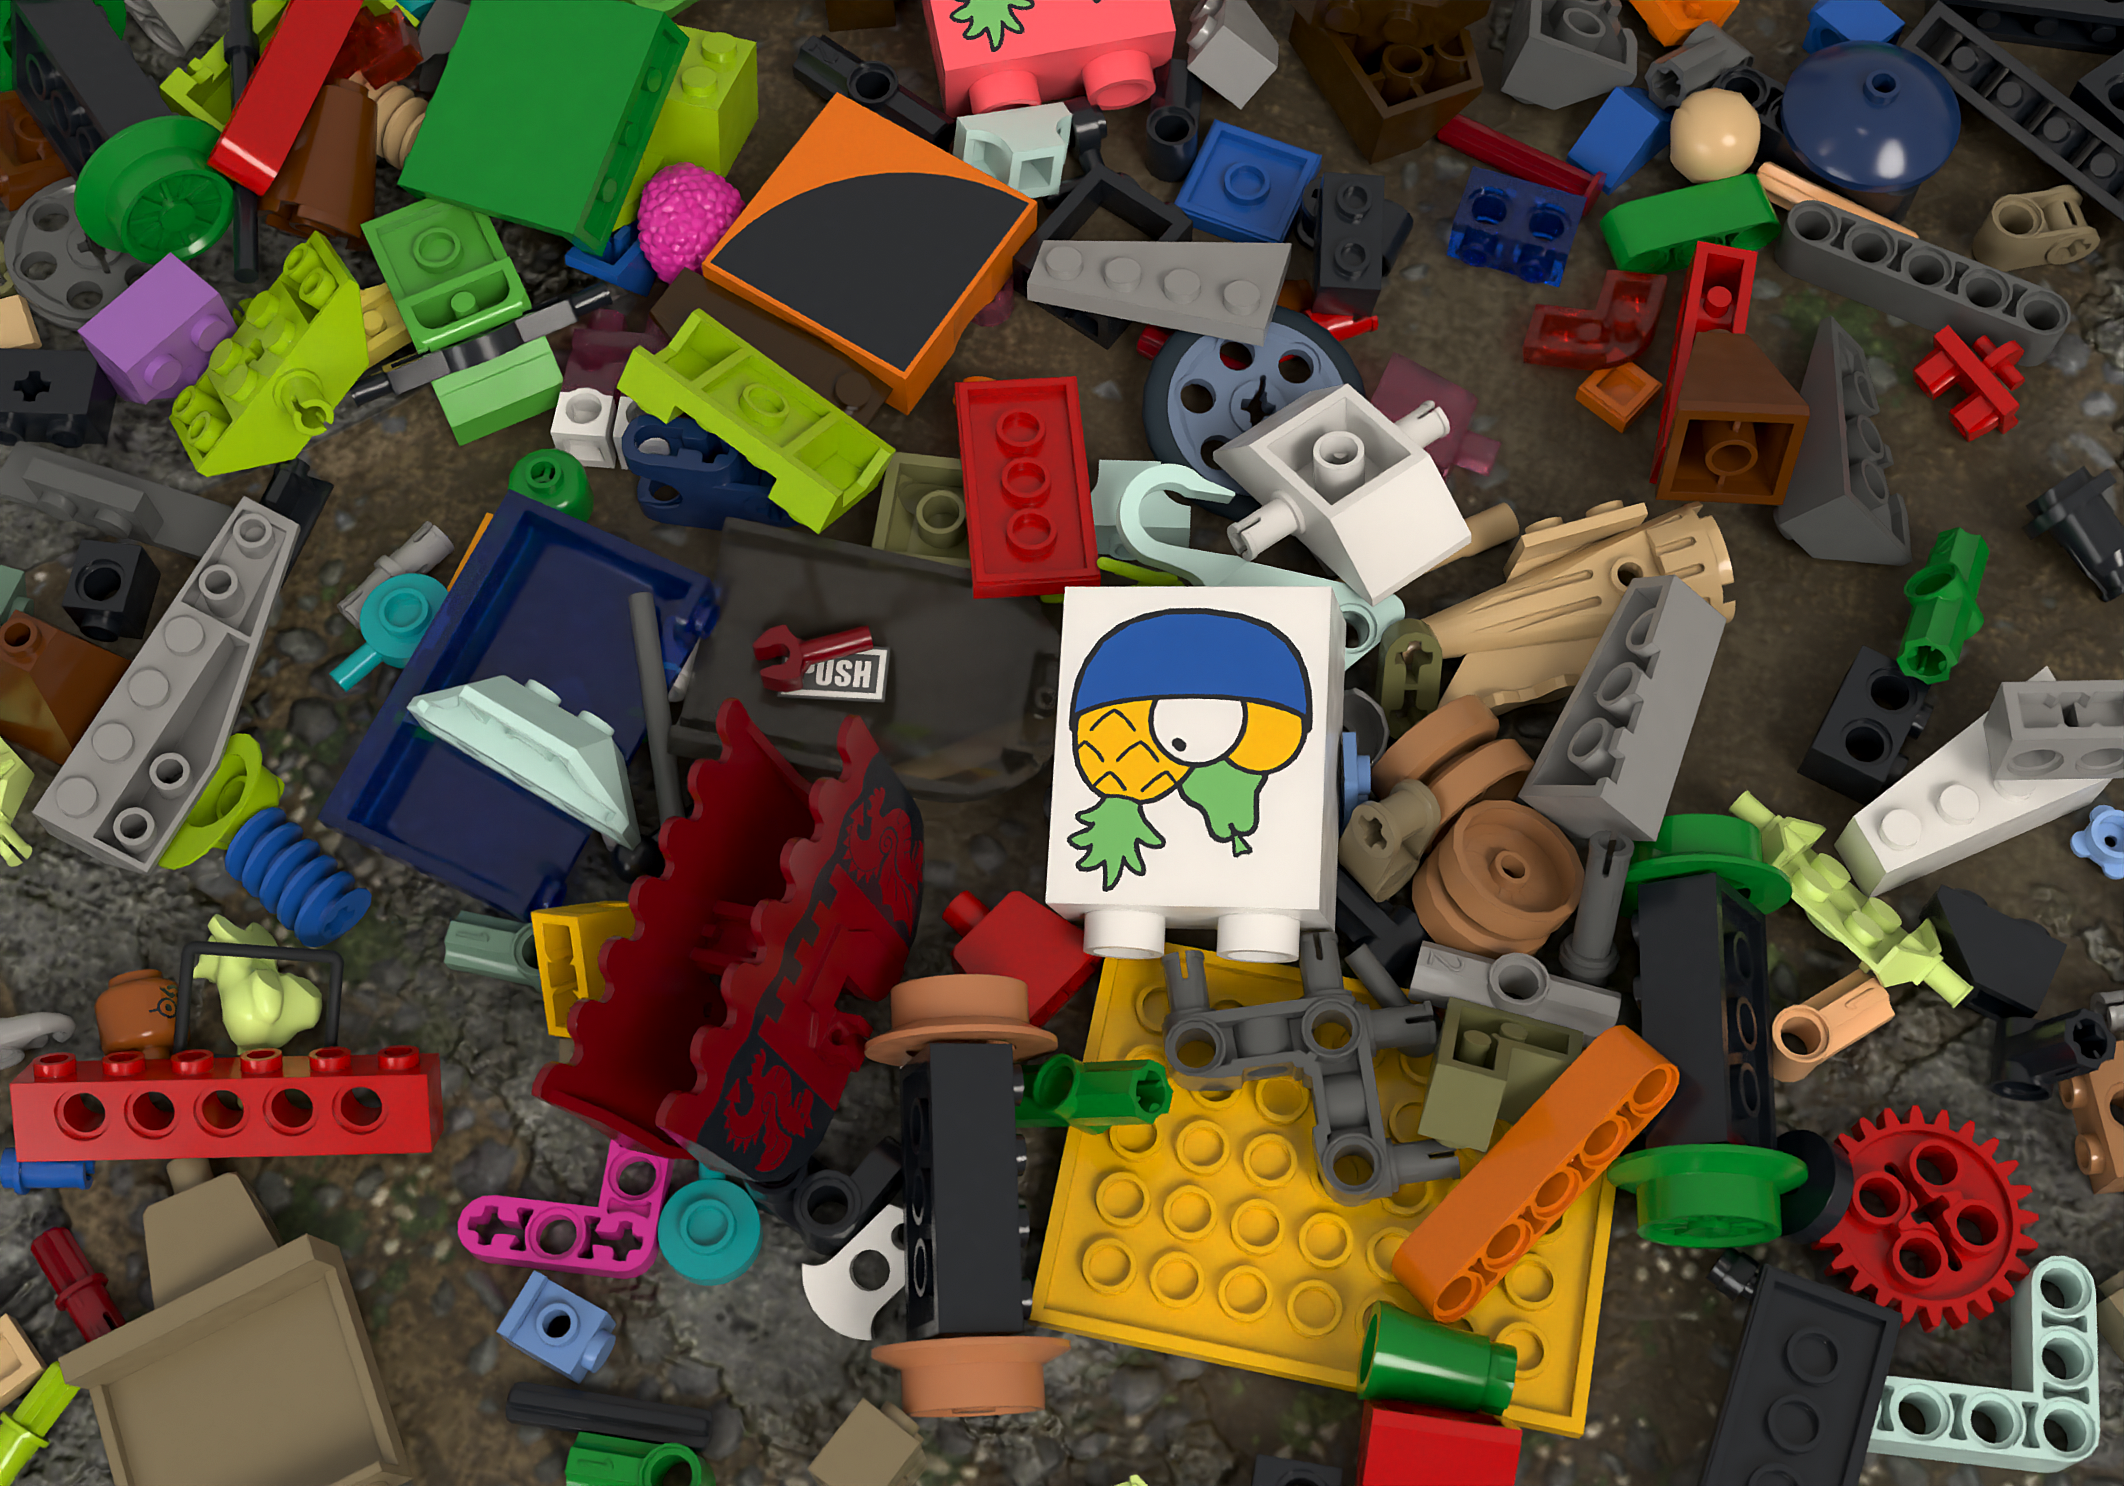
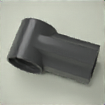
M1705 21L1690 34L1682 47L1651 63L1644 77L1649 87V98L1663 110L1669 106L1680 107L1682 101L1693 92L1710 89L1727 69L1736 66L1752 68L1755 56L1713 21Z

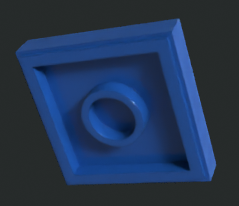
M1215 119L1174 204L1180 207L1188 218L1193 221V228L1236 243H1286L1296 223L1297 215L1302 210L1301 200L1304 189L1310 181L1316 179L1319 173L1322 155Z

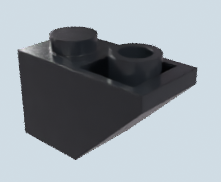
M1941 884L1923 907L1919 919L1921 924L1927 918L1930 919L1935 926L1942 951L1939 954L1944 958L1942 961L1970 986L1974 987L1959 1004L1995 1022L2009 1017L2032 1018L2040 1009L2067 944L2051 937L2047 929L2034 921L2022 918L2013 919L1989 907L1987 902L1974 892L1961 888L1951 889Z

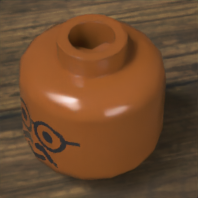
M152 969L131 971L110 979L108 982L109 989L100 994L94 1005L101 1048L104 1055L121 1051H139L145 1054V1059H171V1055H173L179 984L173 980L163 978L161 971ZM190 1025L188 1032V1043L191 1040Z

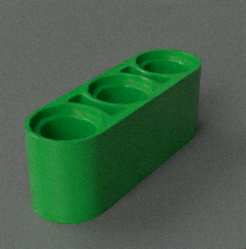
M1748 173L1621 204L1603 216L1600 221V230L1619 275L1624 280L1632 281L1688 268L1697 241L1750 251L1761 249L1777 238L1781 232V224L1760 178L1755 174Z

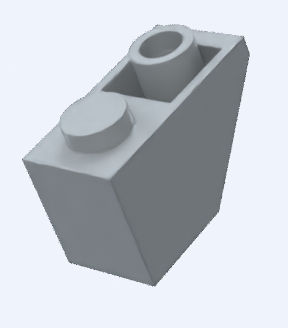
M1200 0L1189 18V21L1192 22V29L1186 41L1190 45L1187 69L1239 109H1242L1278 67L1279 44L1246 0Z

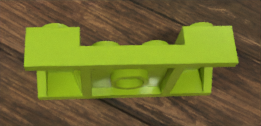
M700 308L690 314L670 344L655 355L640 345L634 348L616 387L634 400L643 411L656 416L665 424H668L682 413H687L695 419L701 428L716 434L745 455L752 465L770 473L777 480L768 498L786 510L789 516L796 522L808 526L817 534L821 533L878 486L896 452V449Z

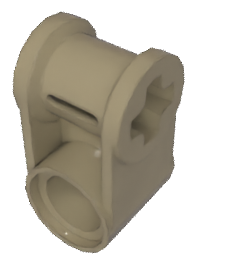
M2062 185L2045 191L2019 195L2009 194L1999 198L1992 206L1975 235L1972 251L1979 263L2008 272L2014 269L2039 265H2059L2074 262L2093 252L2099 245L2100 238L2095 228L2087 226L2079 207L2083 200L2079 188L2074 185Z
M1412 778L1404 779L1392 788L1388 797L1379 802H1363L1352 811L1351 819L1344 833L1338 839L1337 861L1375 902H1383L1392 897L1410 881L1418 870L1419 860L1441 821L1440 807L1434 794L1421 781Z

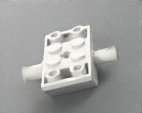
M1348 383L1306 393L1213 452V460L1263 506L1227 528L1228 538L1238 554H1243L1244 560L1250 562L1259 553L1287 535L1296 536L1371 607H1374L1471 543L1469 528L1430 454L1423 449L1438 438H1443L1449 434L1450 425L1447 416L1439 406L1435 408V402L1426 400L1417 409L1393 423Z

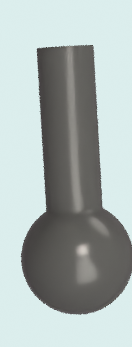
M1365 943L1344 958L1381 1008L1412 1005L1411 1001L1407 999V996ZM1433 1010L1431 1020L1435 1021L1438 1039L1442 1021ZM1427 1043L1397 1047L1396 1049L1408 1057L1422 1058L1432 1054L1436 1044L1429 1045Z

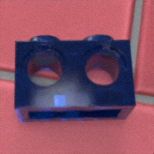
M1473 166L1453 221L1447 256L1461 259L1464 263L1473 267H1489L1517 275L1529 283H1545L1560 287L1578 233L1587 198ZM1480 222H1486V223H1490V224H1492V225H1486V224H1483V223H1480ZM1537 238H1543L1549 241H1542Z

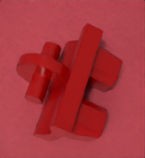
M1947 325L1933 336V350L1913 369L1914 382L1932 400L1956 383L1967 393L1969 397L1948 412L1949 420L1967 442L1990 432L1995 427L2004 435L2018 424V419L2014 414L2019 409L2020 404L1997 379H2000L2010 391L2016 390L2025 382L2026 379L2014 367L2024 354L2023 348L2015 340L2009 341L1997 348L1984 335L1972 345L1974 351L1983 359L1981 362L1953 329Z

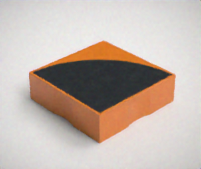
M836 92L702 262L703 276L845 353L893 388L886 403L909 415L955 352L960 336L969 322L978 312L993 301L1012 275V257L1037 231L1038 202Z

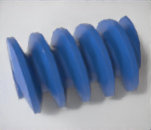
M271 807L261 810L242 826L231 841L225 856V870L235 880L242 881L243 887L252 897L260 898V903L269 913L277 914L279 922L287 930H293L295 937L304 946L315 948L338 939L353 928L365 915L371 905V893L366 887L353 890L355 884L353 875L349 871L336 873L338 863L331 855L319 857L321 847L318 842L311 838L302 840L304 831L296 822L285 824L287 815L281 808Z

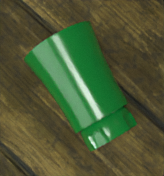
M1378 1299L1372 1308L1362 1343L1357 1374V1398L1404 1401L1439 1406L1470 1414H1475L1479 1410L1488 1414L1502 1416L1503 1411L1508 1409L1515 1385V1371L1518 1360L1517 1349L1509 1344L1491 1342L1488 1335L1457 1329L1416 1316Z

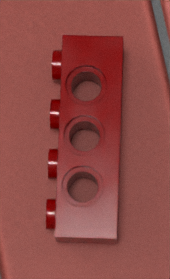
M1697 241L1683 281L1649 483L1657 484L1677 400L1697 332L1725 329L1731 333L1745 334L1758 252Z

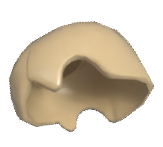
M1715 87L1693 92L1682 101L1680 108L1675 110L1671 121L1670 159L1672 164L1688 180L1697 184L1743 174L1753 163L1760 142L1761 127L1757 111L1741 93Z

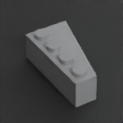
M1675 574L1633 578L1518 796L1571 838L1590 839L1592 834L1598 831L1610 830V840H1617L1619 832L1628 836L1632 841L1656 842L1727 619Z

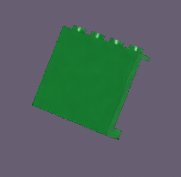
M471 0L467 17L456 43L449 52L447 65L435 94L427 105L425 118L413 147L405 158L403 171L397 184L419 201L429 198L562 236L582 252L602 257L690 38L665 12L618 0Z

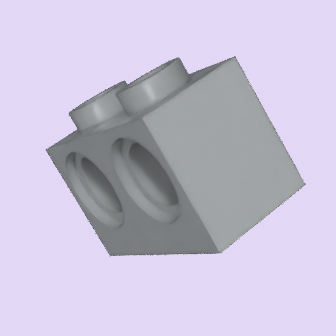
M2124 680L2001 682L1983 722L1993 780L2124 778Z

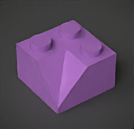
M170 252L78 330V333L117 394L125 401L146 405L151 399L177 398L184 388L190 385L194 386L209 367V360L216 346L226 338L231 339L238 330V327L219 292Z

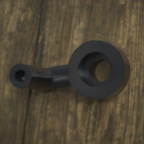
M1084 96L1064 101L1068 111L1073 114L1071 116L1072 123L1068 150L1073 158L1079 159L1084 174L1061 181L1059 194L1042 196L1048 210L1058 207L1098 162L1105 166L1100 150L1101 139L1107 137L1106 120L1099 105L1091 106Z

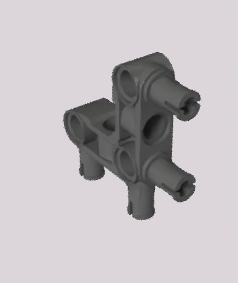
M1319 932L1321 960H1318L1316 957L1313 933L1299 937V965L1304 996L1298 1000L1216 1010L1210 1008L1204 969L1205 957L1202 951H1185L1188 978L1186 979L1181 974L1179 952L1166 954L1161 958L1170 1014L1164 1017L1161 1027L1166 1063L1171 1078L1178 1086L1189 1091L1242 1089L1244 1081L1289 1075L1295 1081L1302 1080L1303 1087L1311 1090L1316 1126L1312 1130V1147L1315 1163L1324 1190L1334 1202L1345 1207H1359L1369 1203L1372 1199L1392 1197V1193L1399 1192V1185L1448 1178L1460 1179L1459 1158L1454 1153L1457 1149L1444 1146L1435 1139L1392 1144L1391 1138H1385L1372 1058L1376 1057V1050L1427 1043L1429 1045L1437 1044L1435 1021L1431 1020L1433 1009L1430 1000L1419 1004L1370 1010L1369 1004H1362L1361 1001L1357 1002L1355 996H1352V992L1344 989L1337 946L1338 936L1334 932ZM1336 1023L1346 1029L1350 1040L1341 1048L1335 1050L1326 1049L1314 1040L1312 1034L1322 1024ZM1202 1041L1213 1048L1215 1055L1213 1060L1206 1066L1190 1068L1178 1059L1177 1055L1180 1049L1186 1043ZM1348 1155L1359 1156L1370 1165L1372 1176L1364 1184L1358 1186L1347 1185L1341 1182L1335 1175L1333 1169L1335 1163L1340 1158Z

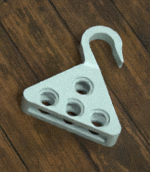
M1160 464L1147 468L1133 478L1118 503L1116 512L1117 532L1123 546L1131 556L1142 564L1162 569L1187 579L1194 587L1332 586L1345 621L1353 625L1359 637L1357 648L1345 647V670L1381 642L1383 633L1390 625L1403 620L1405 617L1404 605L1395 594L1390 595L1374 607H1371L1347 583L1249 562L1239 556L1167 545L1151 538L1143 529L1139 518L1140 503L1148 494L1158 490H1171L1180 493L1184 497L1226 504L1230 503L1235 496L1234 491L1204 479L1188 467L1178 464Z

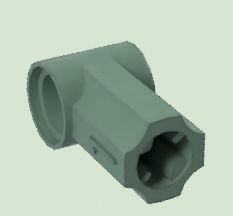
M462 910L455 920H451L444 940V963L449 969L533 986L537 992L543 994L539 969H536L538 959L532 922L526 924Z

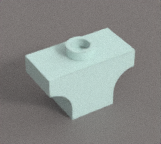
M1064 102L957 117L953 156L1030 198L1059 194L1062 169L1066 161L1072 123L1071 116L1073 114L1068 111Z
M1099 460L1098 482L1091 492L1098 554H1110L1112 557L1120 560H1136L1125 549L1117 532L1116 512L1118 503L1134 477L1147 468L1160 465L1161 461ZM1164 490L1152 492L1143 498L1139 507V518L1145 532L1158 542L1189 548L1191 506L1173 501L1166 495Z

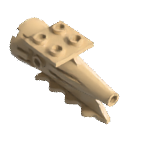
M1616 500L1589 509L1585 513L1587 518L1563 524L1561 517H1552L1526 527V534L1521 535L1503 568L1506 583L1421 619L1430 625L1442 648L1443 659L1464 657L1437 709L1460 697L1478 695L1497 717L1518 707L1535 703H1549L1572 694L1633 578L1675 574L1727 619L1726 623L1731 622L1735 614V600L1723 603L1722 586L1734 583L1733 571L1724 539L1712 515L1699 518L1697 513L1703 505L1699 501H1695L1642 523L1648 515L1644 502L1624 507L1621 500ZM1418 641L1409 642L1408 650L1400 653L1405 665L1412 664L1414 652L1422 650Z

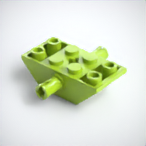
M317 230L314 231L306 243H301L292 249L284 262L283 272L268 291H262L255 298H246L238 303L245 313L243 316L235 308L232 312V318L238 330L231 339L226 338L216 346L211 354L209 367L194 386H187L180 392L173 404L172 414L169 416V419L196 471L206 477L295 459L312 436L320 435L328 430L323 424L324 421L332 425L334 421L333 410L369 366L359 284L327 238Z

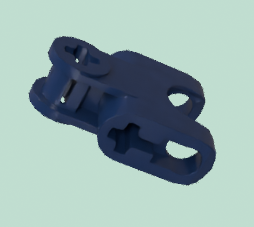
M639 415L627 426L622 436V452L627 467L633 474L641 476L637 486V498L642 513L648 519L665 524L719 531L737 529L742 527L747 521L761 522L775 527H793L800 524L792 519L786 510L779 505L777 507V504L768 498L777 480L774 476L752 465L745 455L716 434L701 428L694 419L676 417L668 424H665L656 416ZM660 438L669 443L670 454H646L639 451L638 448L648 439ZM666 485L672 486L679 492L674 499L669 501H659L653 497L659 488Z

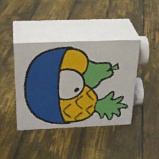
M1332 586L1065 587L1045 903L1073 925L1084 926L1083 952L1094 956L1116 959H1155L1164 956L1165 928L1218 930L1216 954L1218 957L1252 963H1285L1299 959L1300 932L1335 933L1346 621Z

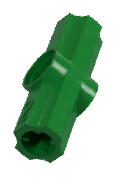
M1960 527L1939 532L1935 546L1930 549L1925 568L1916 572L1904 585V594L1912 610L1896 660L1905 676L1921 679L1927 685L1949 680L1952 667L1958 663L1964 641L1972 637L1982 627L1984 615L1976 602L1990 551L1981 535L1967 533Z
M1060 1053L1050 1057L1041 1065H1021L1024 1077V1093L1021 1105L1015 1106L1016 1128L1074 1127L1087 1134L1097 1135L1104 1133L1112 1125H1151L1161 1114L1169 1113L1174 1090L1168 1084L1166 1068L1150 1059L1081 1062L1069 1055Z

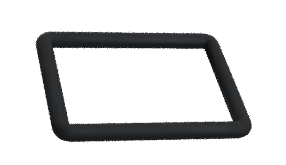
M191 941L183 947L180 963L173 1055L187 1051L195 954L330 963L324 1047L337 1046L344 960L337 951L208 941ZM213 1053L214 1058L240 1057V1055Z

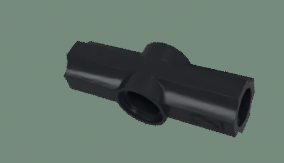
M812 35L800 47L797 60L792 66L793 75L796 80L828 101L838 92L946 152L949 151L950 144L955 137L956 121L900 85L896 71L890 65L881 61L865 62L825 35L820 37Z

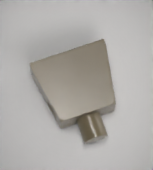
M179 1158L169 1162L166 1169L175 1195L148 1206L143 1212L154 1309L286 1244L253 1186L237 1172H229L215 1178L208 1158Z

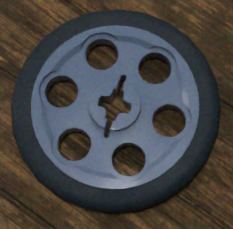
M1276 305L1264 346L1238 342L1246 346L1251 353L1252 363L1250 367L1239 371L1232 370L1225 366L1220 359L1219 351L1221 346L1228 342L1238 341L1176 330L1168 337L1154 357L1143 387L1142 419L1147 443L1155 460L1161 461V464H1178L1188 467L1204 479L1234 491L1235 496L1228 504L1188 498L1204 510L1239 522L1263 506L1224 469L1215 470L1208 467L1203 462L1200 451L1201 446L1207 441L1218 440L1226 444L1252 428L1250 413L1241 410V408H1247L1251 400L1254 399L1259 391L1260 380L1263 382L1259 401H1262L1261 408L1263 412L1271 415L1310 391L1347 383L1367 400L1363 380L1351 356L1327 329L1306 315L1280 305ZM1287 355L1300 356L1309 365L1310 378L1304 383H1290L1280 374L1278 368L1279 360ZM1191 384H1199L1205 387L1213 397V407L1202 414L1188 411L1180 399L1181 390Z

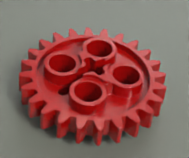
M1912 1105L1904 1114L1902 1124L1891 1108H1885L1876 1117V1127L1866 1118L1862 1117L1851 1127L1853 1138L1841 1133L1833 1141L1841 1146L1851 1161L1854 1174L1853 1194L1848 1209L1837 1226L1826 1236L1812 1242L1810 1245L1812 1250H1832L1835 1259L1828 1264L1823 1272L1826 1276L1845 1272L1850 1278L1844 1289L1845 1293L1855 1296L1863 1290L1870 1295V1302L1883 1307L1886 1305L1893 1307L1894 1311L1903 1314L1900 1329L1909 1323L1914 1313H1917L1924 1333H1930L1939 1327L1942 1314L1953 1330H1957L1968 1323V1311L1977 1319L1982 1320L1994 1312L1991 1299L2003 1304L2015 1295V1291L2008 1280L2019 1282L2030 1273L2028 1266L2016 1256H2028L2038 1248V1242L2020 1233V1231L2029 1228L2037 1222L2039 1215L2018 1208V1202L2033 1190L2028 1185L2010 1184L2007 1177L2015 1171L2019 1163L2017 1160L1996 1163L1992 1158L1999 1144V1140L1996 1137L1987 1140L1979 1146L1972 1141L1975 1122L1969 1120L1955 1132L1949 1129L1948 1111L1941 1109L1929 1124H1925L1919 1106ZM1916 1159L1927 1160L1933 1163L1940 1170L1943 1185H1933L1925 1181L1918 1172ZM1884 1166H1891L1895 1170V1176L1885 1172ZM1859 1191H1870L1878 1195L1886 1207V1217L1880 1218L1869 1214L1861 1205ZM1925 1211L1932 1222H1923L1918 1225L1913 1220L1911 1213L1919 1214ZM1957 1218H1966L1980 1229L1983 1240L1982 1246L1973 1245L1960 1235L1957 1228ZM1900 1250H1909L1923 1260L1926 1267L1925 1279L1916 1278L1903 1269L1899 1260ZM1948 1259L1958 1264V1271H1953L1949 1268Z

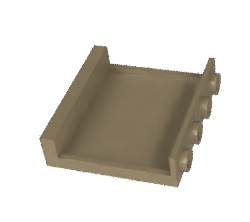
M305 1234L58 1358L65 1384L88 1389L90 1392L115 1486H399L413 1479L340 1248L309 1234Z

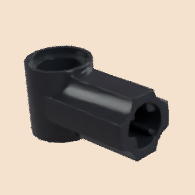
M1170 59L1165 65L1155 68L1154 81L1156 90L1152 94L1150 114L1146 122V166L1152 176L1165 182H1179L1186 179L1198 153V133L1204 81L1188 70V60Z
M1337 862L1335 933L1349 946V954L1365 943L1393 980L1398 983L1416 967L1422 941L1435 943L1434 940L1420 924L1418 916L1412 910L1400 904L1394 907L1388 900L1375 902L1344 867Z
M2080 1008L2044 1021L2027 1017L2001 1019L1996 1023L1989 1089L1993 1093L2011 1100L2024 1102L2046 1101L2052 1098L2054 1083L2097 1071L2101 1063L2113 1060L2116 1049V1036L2107 1028L2103 1015L2085 1008Z

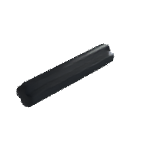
M521 1381L513 1385L506 1401V1420L512 1424L576 1434L585 1432L659 1445L678 1443L699 1453L706 1451L713 1434V1414L704 1409Z

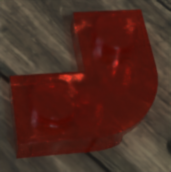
M397 5L389 13L375 16L367 6L360 8L322 85H332L336 78L348 80L359 70H361V74L375 91L390 81L396 82L406 78L413 72L417 64L424 60L415 26Z
M1608 269L1596 310L1536 304L1523 344V362L1580 370H1605L1622 366L1636 359L1647 350L1654 339L1667 294V275Z

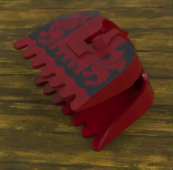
M728 697L723 701L716 718V731L722 742L723 749L721 757L718 761L703 757L697 759L690 767L687 781L688 790L694 800L693 813L689 819L671 816L661 825L658 844L665 859L664 872L660 878L649 875L640 876L632 884L628 900L629 908L636 923L634 933L628 939L614 935L607 938L601 946L598 955V968L605 979L604 994L597 1001L583 997L576 1000L570 1008L567 1017V1031L574 1042L575 1050L573 1057L566 1064L557 1061H550L544 1064L532 1084V1095L577 1117L628 1150L666 1159L698 1160L709 1170L755 1182L781 1181L805 1165L820 1145L834 1117L850 1072H859L865 1058L864 1045L868 1041L864 1037L870 1038L873 1028L862 1016L840 1012L834 1006L839 993L842 992L863 1000L879 1002L885 999L891 989L900 983L905 972L904 965L917 935L922 909L925 876L924 823L921 812L913 797L883 756L859 715L849 714L846 716L838 732L837 750L843 762L840 778L836 780L830 777H821L812 784L802 777L752 721L742 702L738 698ZM711 974L723 976L721 991L709 980Z

